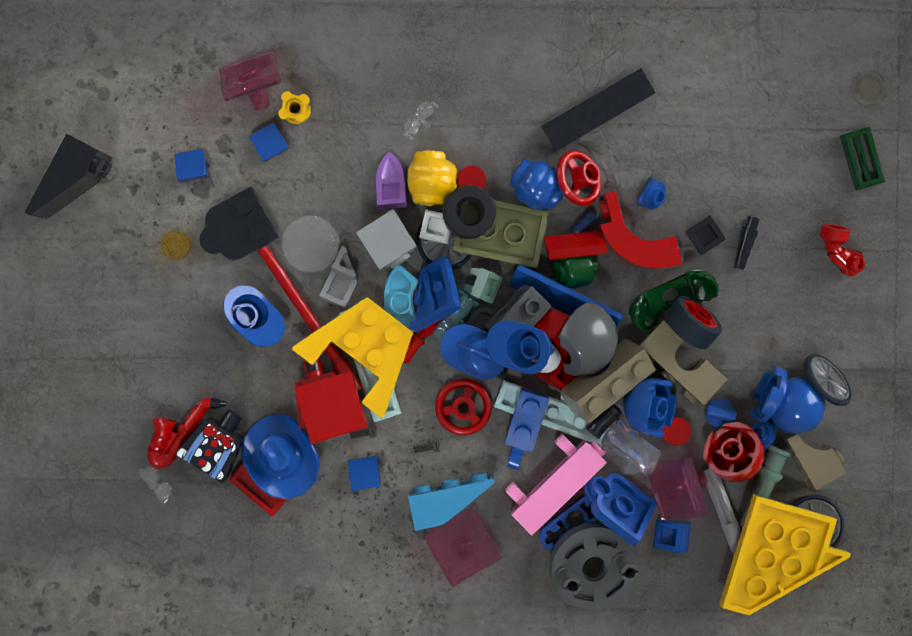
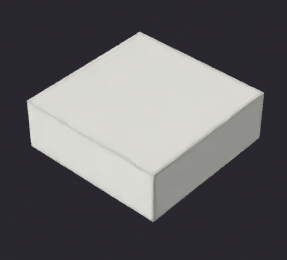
M426 210L419 238L448 245L451 232L446 228L443 213Z

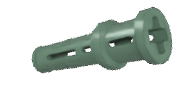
M773 444L767 448L768 452L761 469L757 472L759 477L743 517L739 522L740 526L743 527L753 494L770 498L775 483L783 478L781 472L787 458L792 456L791 452Z

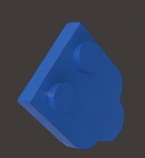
M612 473L606 478L601 476L591 478L584 485V491L591 501L593 515L634 547L640 542L658 502L620 474Z

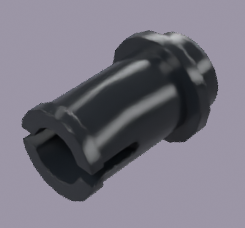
M613 404L587 424L586 429L593 436L600 439L602 434L615 420H620L619 416L622 414V411Z

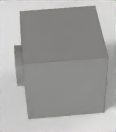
M394 209L356 232L381 271L389 266L393 269L411 257L410 253L418 249Z

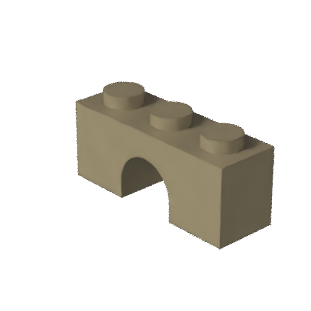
M659 320L637 345L645 349L652 364L655 362L662 369L659 374L665 380L670 381L672 384L676 382L684 389L681 394L694 405L698 402L705 405L728 379L705 359H701L691 369L683 370L676 362L675 354L684 340L664 320Z
M625 338L617 345L616 352L608 363L609 367L606 371L594 377L586 375L577 376L559 390L571 411L587 423H590L632 390L638 383L652 374L656 369L644 348Z

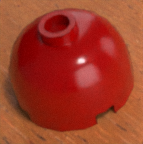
M733 422L721 425L722 429H719L716 433L712 432L704 445L706 463L719 478L729 482H743L752 478L761 469L764 462L765 450L760 437L746 424Z

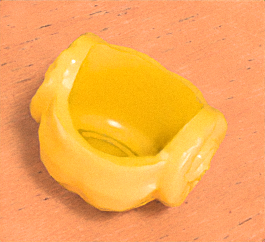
M425 150L415 152L414 159L408 168L407 180L408 188L415 204L425 206L442 205L445 199L457 188V169L452 162L446 160V155L443 151Z

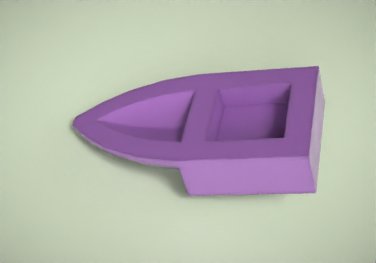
M387 152L383 157L376 174L377 207L379 210L407 207V188L404 172L400 162L391 152Z

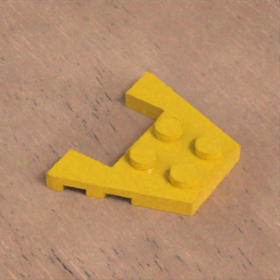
M367 297L294 345L292 350L313 366L331 342L379 378L361 403L382 419L386 413L413 332Z

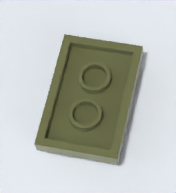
M493 200L496 206V218L492 227L484 235L475 239H462L457 236L454 238L453 252L537 269L549 212ZM472 201L462 203L459 219L466 224L475 223L480 217L479 206Z

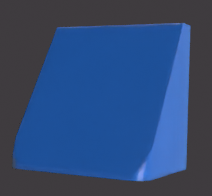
M203 148L175 154L176 176L179 182L183 183L209 177Z
M377 456L348 460L352 491L379 487L381 485Z
M657 519L653 548L676 553L687 552L691 524Z

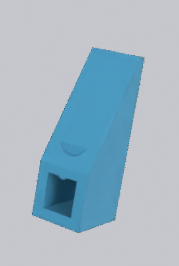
M483 472L470 475L469 481L459 482L458 478L442 481V486L431 488L430 484L414 487V492L409 493L408 499L415 531L446 524L494 484L493 475L487 476V473Z

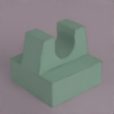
M472 268L470 273L477 277L474 286L465 284L464 290L476 298L493 304L503 277L483 268Z

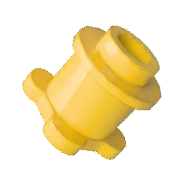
M286 91L281 95L283 103L282 108L278 111L279 117L292 124L304 123L311 113L309 97L306 94H301L300 96L293 95L290 91ZM299 105L300 111L292 113V108Z

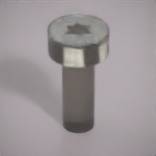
M374 424L368 425V429L350 432L351 439L365 436L375 438L377 436Z
M433 439L432 443L414 446L415 453L433 450L434 453L440 452L438 439Z

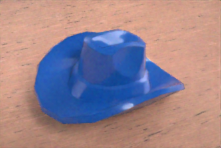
M272 414L260 419L249 429L242 441L241 456L248 474L260 490L270 497L290 499L305 494L317 482L320 470L318 453L313 444H311L305 430L299 428L296 419L288 414Z

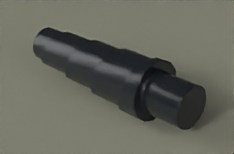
M748 216L746 226L742 227L734 268L744 270L755 238L758 235V218Z

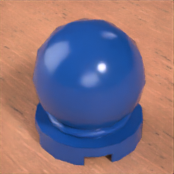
M772 365L771 370L773 372L771 374L765 372L758 383L753 396L758 399L756 409L750 408V417L762 423L767 422L771 418L773 424L786 433L803 434L814 430L823 420L826 407L825 399L814 389L808 379L796 376L787 378L786 370Z

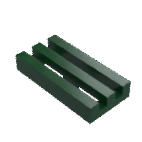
M867 127L840 135L855 191L886 182L871 128ZM860 135L864 136V140L866 143V147L876 178L873 180L871 179L866 156L863 151V147L859 137ZM850 138L853 140L865 182H862Z

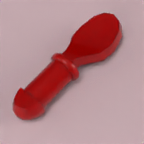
M442 319L419 331L417 335H413L403 364L411 362V358L425 344L423 340L434 335L439 330Z

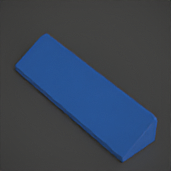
M522 265L517 266L509 284L517 290L521 285L532 286L552 307L569 315H572L577 308L585 303H596L612 317L616 327L623 319L622 313Z

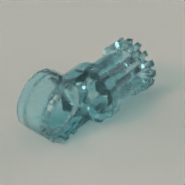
M458 288L457 292L461 309L445 317L438 327H435L437 331H433V339L440 345L442 337L447 330L455 325L464 324L463 319L473 306L477 307L479 305L471 296L468 298V294Z

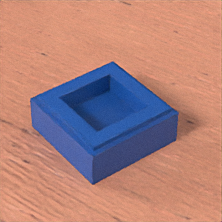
M274 122L249 136L264 163L289 149Z

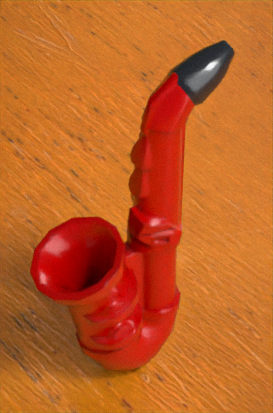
M203 398L197 403V406L190 410L191 413L187 415L185 422L179 425L176 432L173 431L177 423L176 421L167 418H152L154 433L147 448V459L150 465L157 469L169 467L177 458V450L192 435L209 408L217 409L226 406L227 402L216 398Z

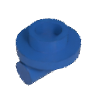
M649 177L636 203L644 208H658L666 198L665 185Z
M713 399L705 408V418L712 426L722 427L721 425L735 422L737 411H734L731 403L725 399Z
M757 421L751 428L760 437L766 451L774 442L778 427L769 422L762 423Z

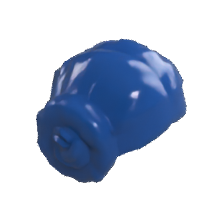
M523 159L512 173L510 185L514 188V195L532 209L542 210L546 208L547 210H552L564 197L558 185L556 169L550 167L544 161L531 162L528 159Z

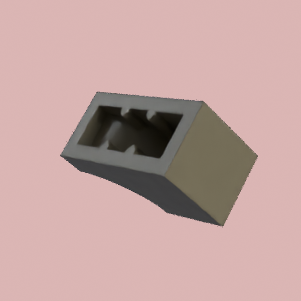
M787 433L781 437L787 450L792 453V458L809 487L818 490L846 473L842 466L845 464V460L837 448L833 450L832 447L826 445L820 448L810 447L800 439L798 434Z

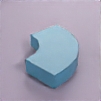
M398 265L392 269L386 282L384 308L387 313L411 330L409 326L410 320L416 319L413 296L418 280L405 268Z

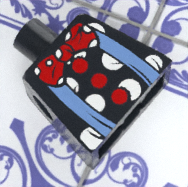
M227 409L220 422L213 417L206 418L177 450L176 455L220 483H224L230 476L241 449L242 441L244 440L242 435L235 432L242 417L236 412Z

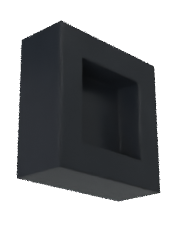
M711 215L685 231V234L700 256L726 240Z

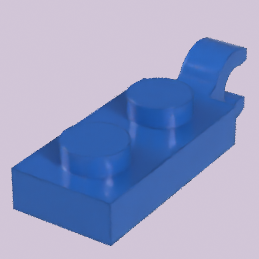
M521 388L505 439V444L512 446L507 467L518 470L523 451L533 452L549 402L548 395Z

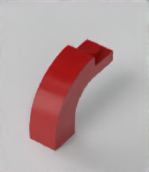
M616 191L602 195L603 201L599 202V208L602 218H607L608 223L599 225L598 229L602 232L607 247L612 253L624 262L643 269H663L683 264L676 235L655 241L636 237L628 230L624 223Z

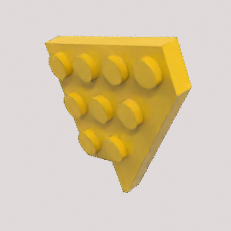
M753 494L719 606L723 609L751 615L850 558L851 553L829 546L837 519Z

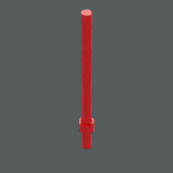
M266 245L259 249L257 252L311 332L314 333L322 327L268 246ZM331 342L324 351L334 364L332 368L336 374L352 371L351 368L353 366L347 357L343 358L334 343ZM352 371L357 391H359L363 386Z

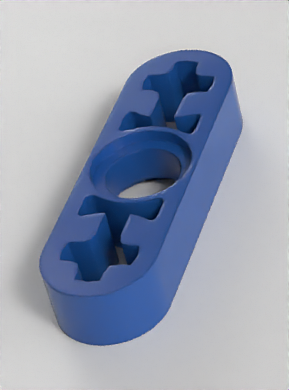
M585 493L541 527L539 539L543 547L553 550L556 543L552 540L545 541L548 537L546 532L548 530L556 532L561 528L557 524L558 521L562 520L564 527L568 531L574 528L567 523V515L570 512L579 511L582 513L583 521L580 525L593 523L597 520L594 515L588 518L586 511L579 506L583 502L586 507L591 504ZM564 530L557 535L558 540L565 534Z

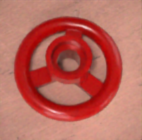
M579 150L565 152L557 164L556 176L558 185L564 196L572 203L579 206L591 205L597 200L601 191L600 170L586 153ZM574 159H578L584 164L577 166ZM566 165L571 172L573 182L571 189L565 177ZM593 185L589 196L579 197L581 188Z
M466 378L456 379L447 383L439 391L435 401V413L439 423L450 433L461 436L472 435L483 429L488 423L492 413V401L488 391L480 383ZM465 387L463 396L455 399L453 405L444 406L445 398L452 390ZM474 390L483 400L484 409L481 418L474 413L475 404L471 399ZM462 402H466L469 405V410L465 413L458 410V405ZM454 414L458 419H469L473 425L468 427L456 426L446 418V415Z

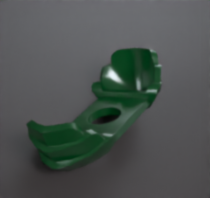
M700 269L687 271L683 275L642 292L634 299L629 308L628 315L631 316V320L639 329L645 331L650 329L651 325H656L658 323L656 315L669 310L680 296L690 297L699 303L711 301L712 298H717L719 284L707 271ZM674 288L677 290V296L672 301L663 300V293L667 289Z

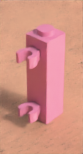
M561 434L554 442L567 456L531 492L525 495L514 482L505 489V492L517 503L511 510V515L531 536L607 463L602 458L605 452L594 441L588 444L583 440L575 447Z

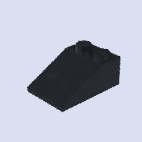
M66 134L25 213L43 219L50 218L98 184L101 178L104 179L111 170L112 163L110 161L112 157Z

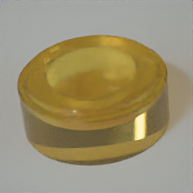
M170 231L161 240L162 252L168 258L175 260L183 259L190 253L191 240L181 231Z

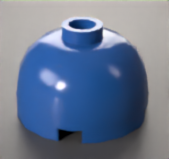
M647 378L638 383L624 396L622 406L628 424L634 430L646 436L658 438L665 434L661 432L665 426H671L676 412L677 398L675 394H671L670 387L674 386L670 381L659 378Z

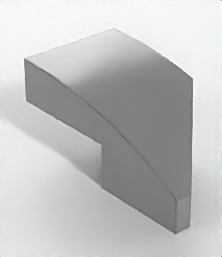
M341 246L331 267V272L321 290L319 299L345 310L356 288L357 280L347 255V250Z

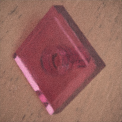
M274 50L219 68L221 92L225 102L248 94L255 111L266 109L270 105L265 88L281 83L278 61Z
M692 457L655 461L645 465L662 520L700 518L709 514L701 487L706 486L708 483L707 476L703 471L695 470Z
M473 507L423 536L452 587L502 559Z

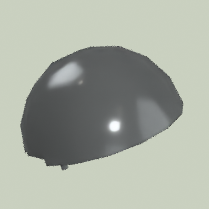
M585 303L577 308L558 335L561 347L571 357V363L565 362L563 364L564 372L573 376L594 374L604 368L616 352L618 338L616 324L612 317L596 303Z

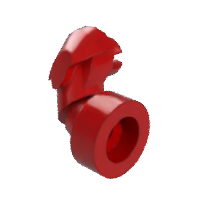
M822 224L819 236L824 241L825 250L828 252L826 255L831 259V262L843 274L850 277L863 271L865 267L863 253L841 247L842 244L849 241L851 229L835 224Z

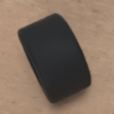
M465 185L455 189L447 197L443 206V220L446 228L453 235L462 239H475L484 235L492 227L496 218V206L493 198L486 190L477 186ZM472 201L479 206L480 217L475 223L466 224L459 219L458 208L462 203Z

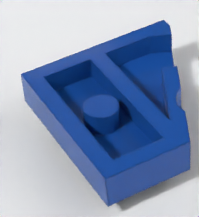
M442 256L421 268L418 279L419 288L414 299V304L418 305L416 319L410 320L409 325L410 329L415 332H419L461 309L450 259Z

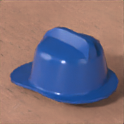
M237 286L231 289L225 296L223 303L224 314L234 331L240 333L253 345L260 347L272 346L280 341L285 331L284 318L256 288Z
M504 320L496 323L489 330L486 338L489 355L497 364L526 374H535L542 371L547 365L550 355L555 350L551 348L550 339L544 331L515 321Z
M461 324L447 330L442 337L440 346L442 356L446 363L456 370L477 379L488 380L495 378L505 368L497 364L490 357L486 343L488 332L475 326Z

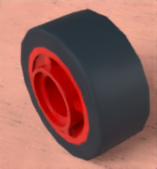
M680 296L665 313V319L671 329L680 338L696 348L707 349L722 332V326L713 313L690 297Z

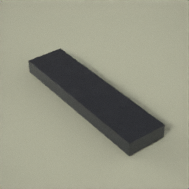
M642 68L542 125L541 128L556 152L646 100L656 92Z

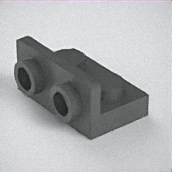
M521 285L486 323L484 328L489 332L496 323L504 320L515 321L534 327L551 308V305L532 286Z

